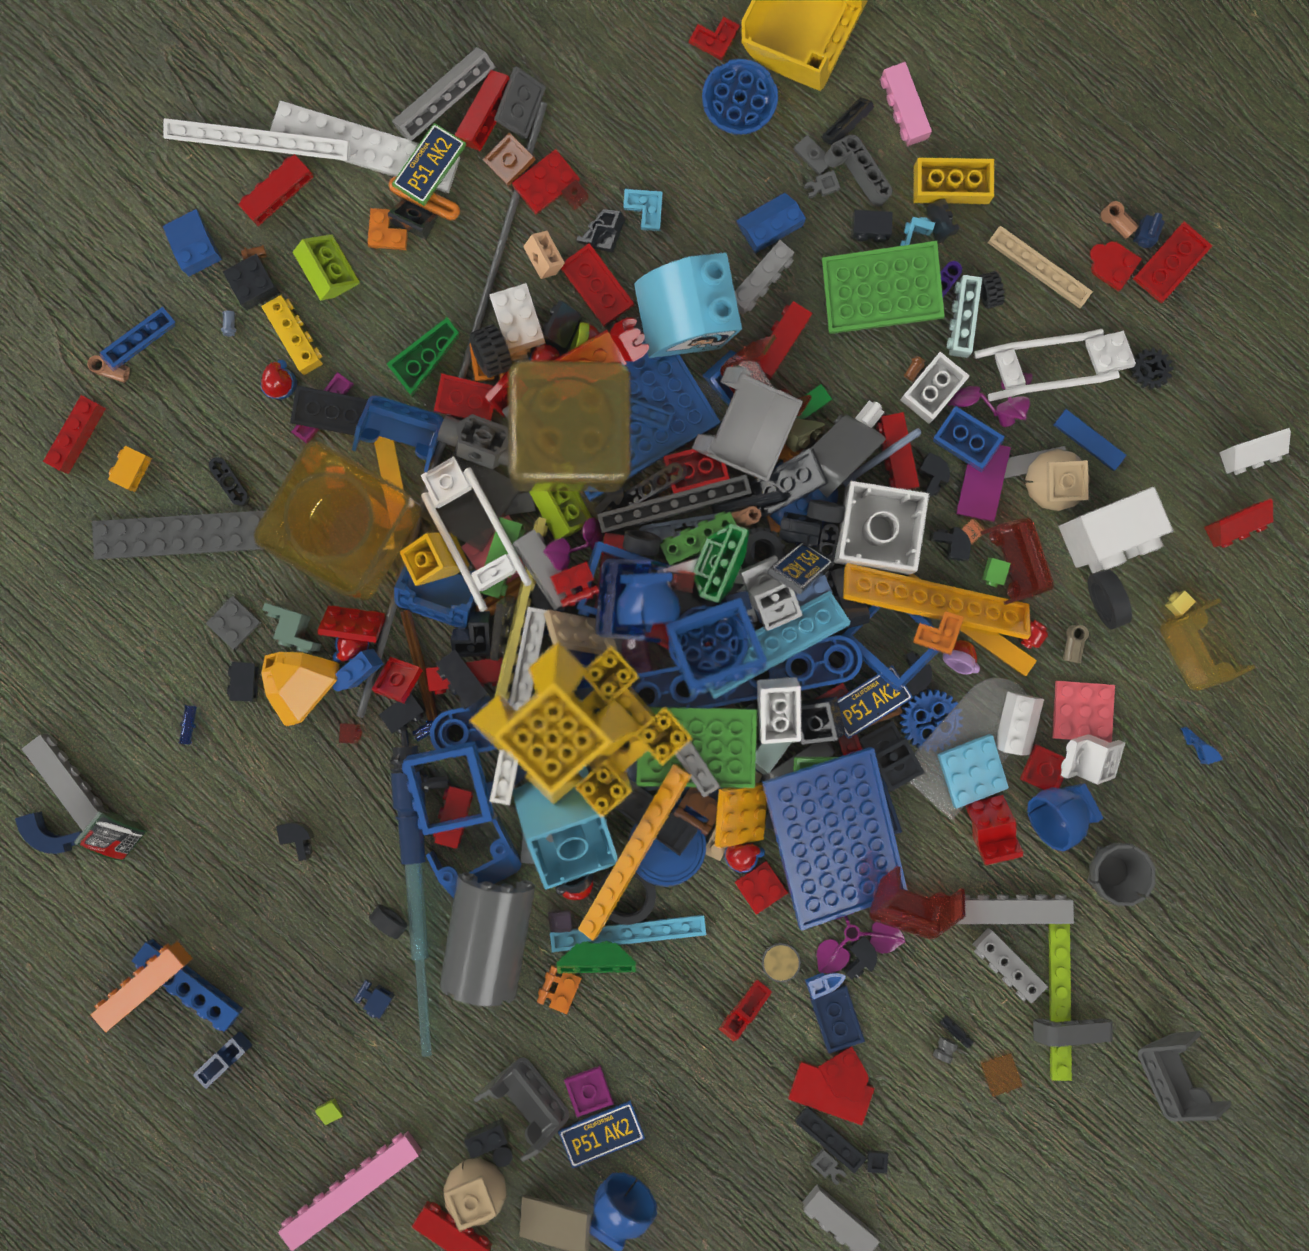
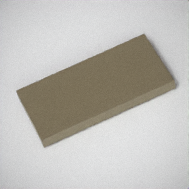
M525 1195L522 1197L520 1237L566 1251H589L591 1213Z

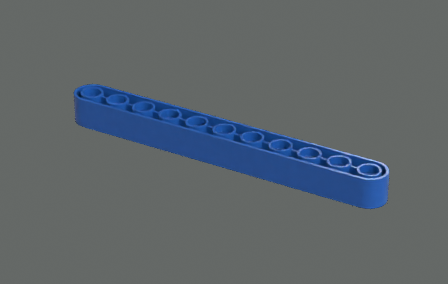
M844 636L827 637L768 669L767 679L796 677L800 690L846 682L855 677L862 665V654L858 645L850 638ZM834 651L841 653L844 658V662L839 668H834L829 663V655ZM794 659H801L806 664V670L800 676L795 675L791 671L790 666ZM677 666L637 674L639 677L631 685L637 694L643 688H650L654 691L655 700L647 705L648 707L712 708L758 699L757 682L753 678L715 699L709 690L704 694H693L686 698L680 697L676 692V686L685 678ZM591 683L578 685L572 693L582 702L595 688ZM488 703L473 713L468 708L466 710L459 708L445 711L437 716L430 729V738L435 749L473 741L476 742L478 753L497 749L470 722V719ZM597 708L595 713L597 714L601 709ZM455 724L461 726L464 731V736L460 741H453L449 736V730Z

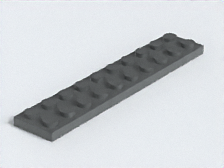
M283 509L92 521L95 560L287 548L285 510Z

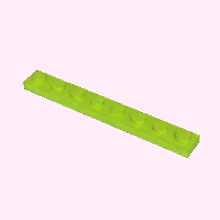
M1049 924L1050 1020L1054 1022L1071 1021L1070 924ZM1050 1046V1079L1052 1081H1072L1071 1046Z

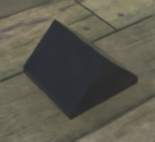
M406 199L401 200L388 212V217L393 225L407 229L408 232L424 240H427L438 218L437 214Z

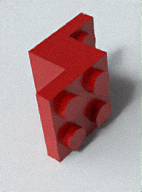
M1003 795L978 800L966 805V810L972 821L973 840L985 865L1023 857V850L1016 838V820Z

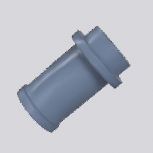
M224 311L222 312L223 328H221L224 336H234L237 332L235 328V312Z

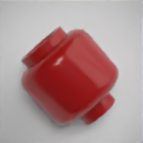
M1037 620L1030 621L1031 636L1028 639H1022L1021 644L1029 649L1032 646L1039 648L1048 636L1047 627Z

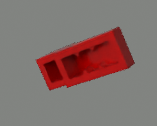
M755 980L718 1029L732 1041L738 1040L748 1024L752 1023L772 991L759 980Z

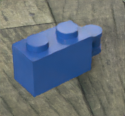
M374 649L361 651L335 674L338 677L333 685L335 691L359 686L384 664Z

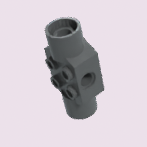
M473 414L462 421L446 415L437 441L455 447L456 456L490 469H494L502 464L518 470L526 450L525 444L510 439L508 427Z

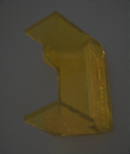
M1220 598L1208 600L1187 610L1183 615L1175 616L1165 621L1161 625L1162 636L1188 687L1195 691L1228 682L1255 669L1254 665H1241L1234 669L1231 664L1226 662L1215 665L1198 633V630L1203 629L1208 623V616L1205 610L1222 602Z

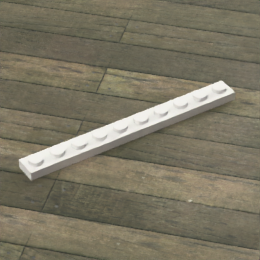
M164 118V138L349 161L350 141Z
M531 607L527 609L509 704L516 711L532 695L534 683L528 667L539 658L546 623L544 613L547 610ZM500 750L490 802L510 805L518 761L507 751Z

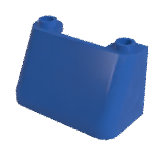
M404 565L394 587V601L400 608L461 629L467 627L470 613L473 612L476 603L463 575L460 574L415 586L406 565ZM471 570V571H469V572H470V574L472 575V573L475 572L476 570Z

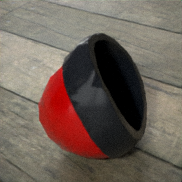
M591 873L556 886L555 891L564 898L582 900L589 896L593 889V874Z

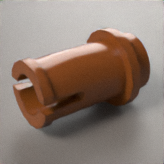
M264 245L241 250L243 260L254 254H257L260 258L267 257Z
M919 356L912 358V363L904 374V377L912 382L915 381L920 370L925 367L926 361Z

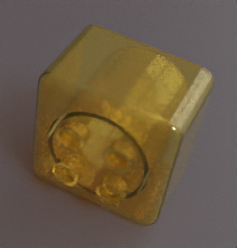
M518 361L514 363L509 370V480L511 485L519 491L614 492L621 489L631 472L629 369L619 362Z
M313 441L302 449L254 531V540L262 549L338 593L365 601L370 599L378 589L419 519L421 507L403 489L325 444Z

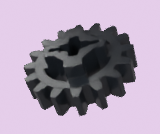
M1153 347L1149 351L1146 348L1142 353L1136 354L1135 357L1137 359H1134L1136 364L1129 369L1134 371L1131 378H1137L1135 384L1142 383L1141 388L1143 389L1148 386V390H1152L1154 386L1156 389H1159L1161 384H1167V379L1172 377L1169 372L1174 370L1173 367H1169V364L1173 361H1167L1168 354L1162 355V349L1155 352ZM1152 357L1150 360H1143L1144 358ZM1154 377L1160 378L1159 380L1151 381Z

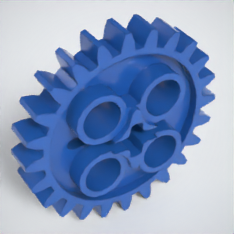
M927 689L925 694L921 691L919 692L920 697L914 695L913 702L907 701L909 707H903L906 714H900V716L905 718V720L901 721L900 724L905 726V728L901 731L907 733L905 738L907 740L911 739L910 744L913 746L916 744V748L921 749L923 747L927 752L931 748L932 751L936 752L938 746L943 750L944 743L950 746L949 740H956L953 736L954 733L960 734L957 727H962L963 725L958 720L963 719V717L957 715V713L962 710L955 708L958 702L952 701L953 697L950 695L946 697V692L942 691L939 693V690L935 689L932 694V691ZM940 704L939 711L934 712L935 705ZM922 711V717L916 719L917 712ZM946 721V727L940 730L941 723ZM928 728V735L923 737L922 732Z

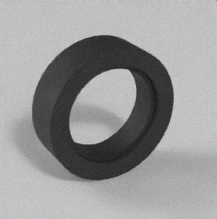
M1110 569L1090 575L1088 577L1089 595L1099 618L1109 629H1115L1130 623L1132 620L1131 604L1127 592L1117 575Z
M612 869L609 870L602 878L599 885L598 893L603 887ZM635 872L633 877L639 879L646 890L644 904L638 910L631 913H623L614 908L609 919L622 925H632L644 920L651 913L655 905V885L645 881Z

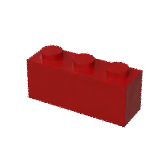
M454 785L449 786V789L446 788L443 800H446L444 808H440L438 819H441L440 822L467 817L474 791ZM465 827L433 833L434 843L455 849L459 848Z

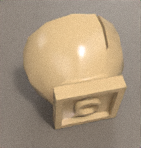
M1055 449L1040 454L1029 465L1025 480L1033 481V483L1025 482L1029 496L1040 507L1061 511L1074 507L1081 500H1088L1090 476L1087 460L1082 461L1071 451Z
M482 1158L466 1159L450 1171L444 1185L445 1206L455 1220L459 1231L471 1226L486 1224L497 1216L506 1200L505 1177L494 1163Z

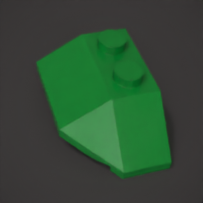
M729 524L726 528L707 538L692 573L701 597L720 603L732 590L746 556L748 529Z
M584 941L573 946L556 963L558 974L636 972V961L616 943L610 941H602L601 943Z

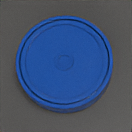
M636 823L629 834L628 842L638 826ZM698 830L680 856L655 838L637 868L636 873L645 881L657 886L670 887L684 883L699 870L706 853L704 834L701 833V830Z

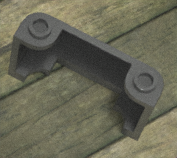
M841 414L833 422L835 425L811 447L817 455L828 484L819 488L827 498L886 440L881 433L848 414L845 416Z

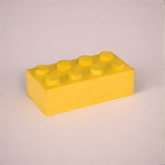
M917 158L914 165V203H934L945 198L947 204H989L993 199L994 159Z

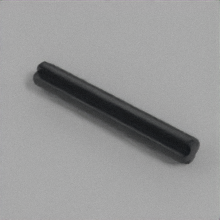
M777 490L713 505V514L724 511L727 513L781 501L784 498L783 492Z

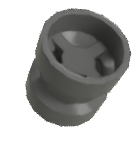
M940 1037L938 1041L939 1046L934 1050L933 1056L951 1064L953 1060L952 1054L957 1050L958 1044L947 1038Z

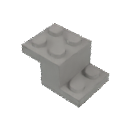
M772 556L739 571L744 586L748 590L751 605L759 612L766 631L803 616L794 591L768 574L770 567L778 561L776 556Z

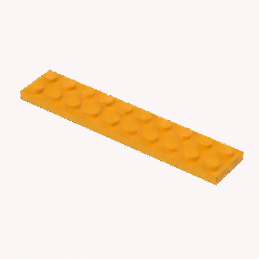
M847 563L844 567L843 599L941 621L946 611L964 617L962 623L964 626L1022 639H1028L1031 636L1030 609L1027 603Z

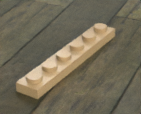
M999 226L988 241V244L1078 308L1083 306L1093 292L1002 226Z

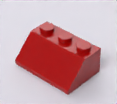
M1272 498L1255 503L1205 526L1204 528L1213 547L1221 546L1225 548L1232 545V540L1238 538L1240 541L1250 537V532L1254 530L1258 533L1267 529V524L1273 522Z

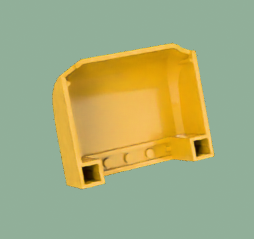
M752 0L742 19V44L750 56L762 66L821 91L825 87L867 0Z

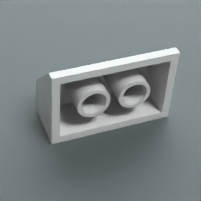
M1290 428L1219 452L1226 473L1234 472L1237 475L1246 472V467L1252 466L1255 469L1264 466V461L1270 460L1273 463L1282 460V455L1289 453Z
M1007 692L995 741L997 749L1017 755L1031 754L1044 702L1043 698Z

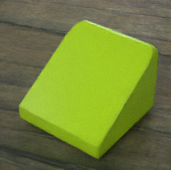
M332 1099L315 1109L316 1114L324 1125L343 1117L336 1099Z

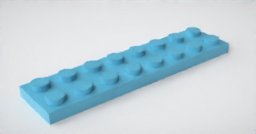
M830 591L802 605L800 610L803 616L769 631H766L764 627L755 631L767 660V668L760 671L759 674L850 625V620ZM749 636L748 650L742 664L758 659ZM752 673L746 675L740 681L732 680L726 682L727 684L721 688L712 687L708 690L715 699L757 675Z

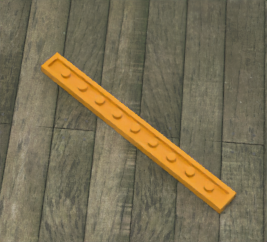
M673 764L578 928L579 931L592 941L597 939L692 774L677 764Z

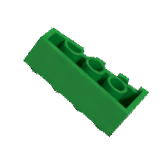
M446 317L389 361L387 366L413 397L460 337V334Z

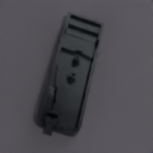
M629 778L633 791L614 808L639 825L654 796L641 786H637V783ZM671 810L656 839L680 856L699 829L681 817H675L673 815L674 811Z

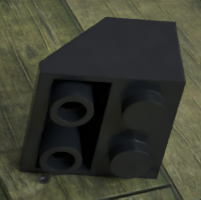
M559 300L557 305H553L550 312L552 317L549 322H545L542 332L544 333L543 337L546 344L567 353L582 321V316L569 305Z

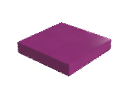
M601 1065L564 1078L577 1117L614 1104Z

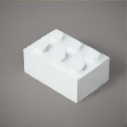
M527 283L490 294L499 327L510 354L545 344Z
M939 352L900 401L930 424L969 378V375L943 353Z
M797 678L757 680L758 735L761 743L801 741L800 685Z

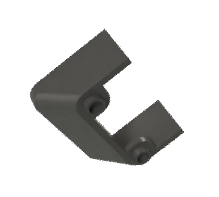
M1200 1031L1170 1034L1143 1046L1138 1052V1057L1161 1111L1170 1121L1218 1120L1232 1105L1231 1101L1213 1102L1208 1091L1200 1087L1193 1088L1178 1053H1183L1202 1035Z
M523 1057L514 1061L491 1080L473 1099L476 1103L489 1094L495 1099H500L507 1094L530 1124L525 1130V1138L531 1147L520 1158L522 1162L540 1153L569 1118L567 1107L531 1062Z

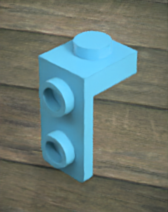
M913 217L910 223H906L904 234L907 235L905 241H901L900 246L910 244L913 231L930 236L935 223L925 217Z

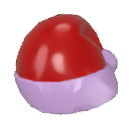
M958 640L951 655L943 653L944 662L958 673L968 675L980 671L976 650L969 641Z

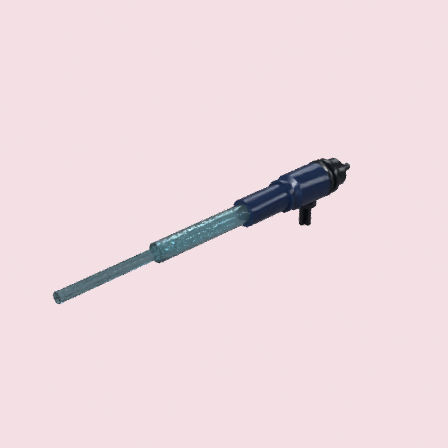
M402 730L401 746L393 747V756L390 760V764L394 765V767L390 768L393 808L397 811L395 819L398 820L401 864L405 865L411 960H415L421 1056L427 1057L431 1056L432 1052L425 959L429 958L422 863L426 862L423 831L419 829L417 823L418 813L413 809V795L408 791L407 782L409 780L407 774L405 775L402 769V763H404L405 758L409 755L418 754L419 750L418 745H409L407 730ZM417 764L414 765L424 805L426 806L425 793H428V789L447 788V776L427 778V774L420 775V770L424 768V765Z

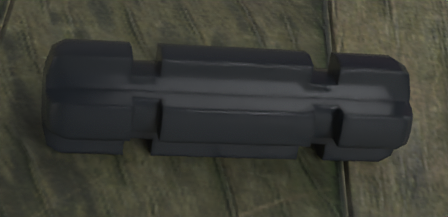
M945 1015L941 1019L940 1023L958 1041H961L966 1048L971 1047L974 1040L969 1035H966L950 1017Z

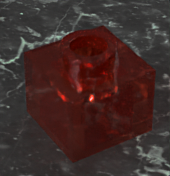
M574 180L561 191L562 197L573 210H576L589 199L588 193L577 180ZM575 190H577L578 193L576 195H573L572 193Z
M677 570L676 574L673 573L671 585H674L673 590L686 593L692 592L695 573L684 570Z
M340 723L339 743H358V740H361L362 729L359 728L360 724Z

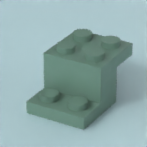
M264 603L262 610L268 612L267 616L279 619L273 637L279 640L278 644L292 648L297 646L296 650L312 654L313 651H320L322 644L304 639L310 616Z

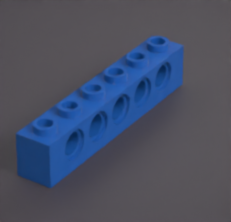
M151 939L144 943L132 959V962L137 969L142 965L146 968L148 966L146 962L155 954L157 957L160 956L159 951L163 947ZM187 965L174 974V979L170 978L162 984L166 987V991L169 994L179 997L185 1006L195 1009L199 1017L208 1019L212 1022V1026L219 1031L225 1032L229 1029L243 1011L241 1006ZM184 982H186V983L189 984V986H190V990H189V991H187V990L184 989V987H183ZM199 994L205 997V1003L199 1000ZM214 1006L220 1008L221 1014L215 1013Z

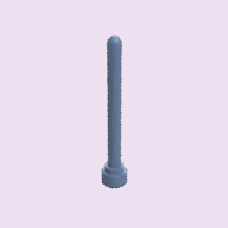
M919 428L913 430L853 471L843 481L844 486L846 487L851 481L855 482L856 478L920 436L921 430Z

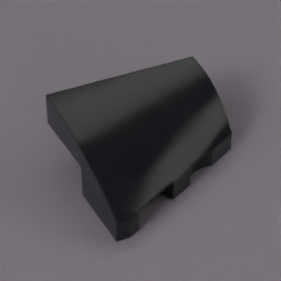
M945 198L930 204L926 208L928 218L931 222L935 223L932 232L937 244L943 243L948 236L955 235L958 232L959 226L958 224L953 225V214Z
M603 209L598 214L597 219L588 225L589 230L582 237L579 235L576 241L583 245L590 243L593 248L614 252L625 217L620 211Z

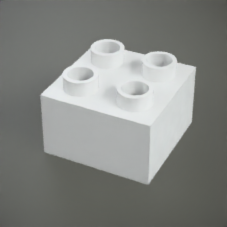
M851 481L844 491L842 505L845 506L843 522L839 523V538L834 563L843 565L850 563L905 575L917 572L929 493Z
M1154 487L1058 526L1075 567L1089 565L1092 573L1122 564L1127 561L1126 557L1130 559L1163 547L1160 536L1173 531Z

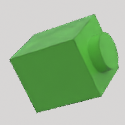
M988 557L982 579L987 581L986 585L997 587L998 584L1004 585L1011 563Z

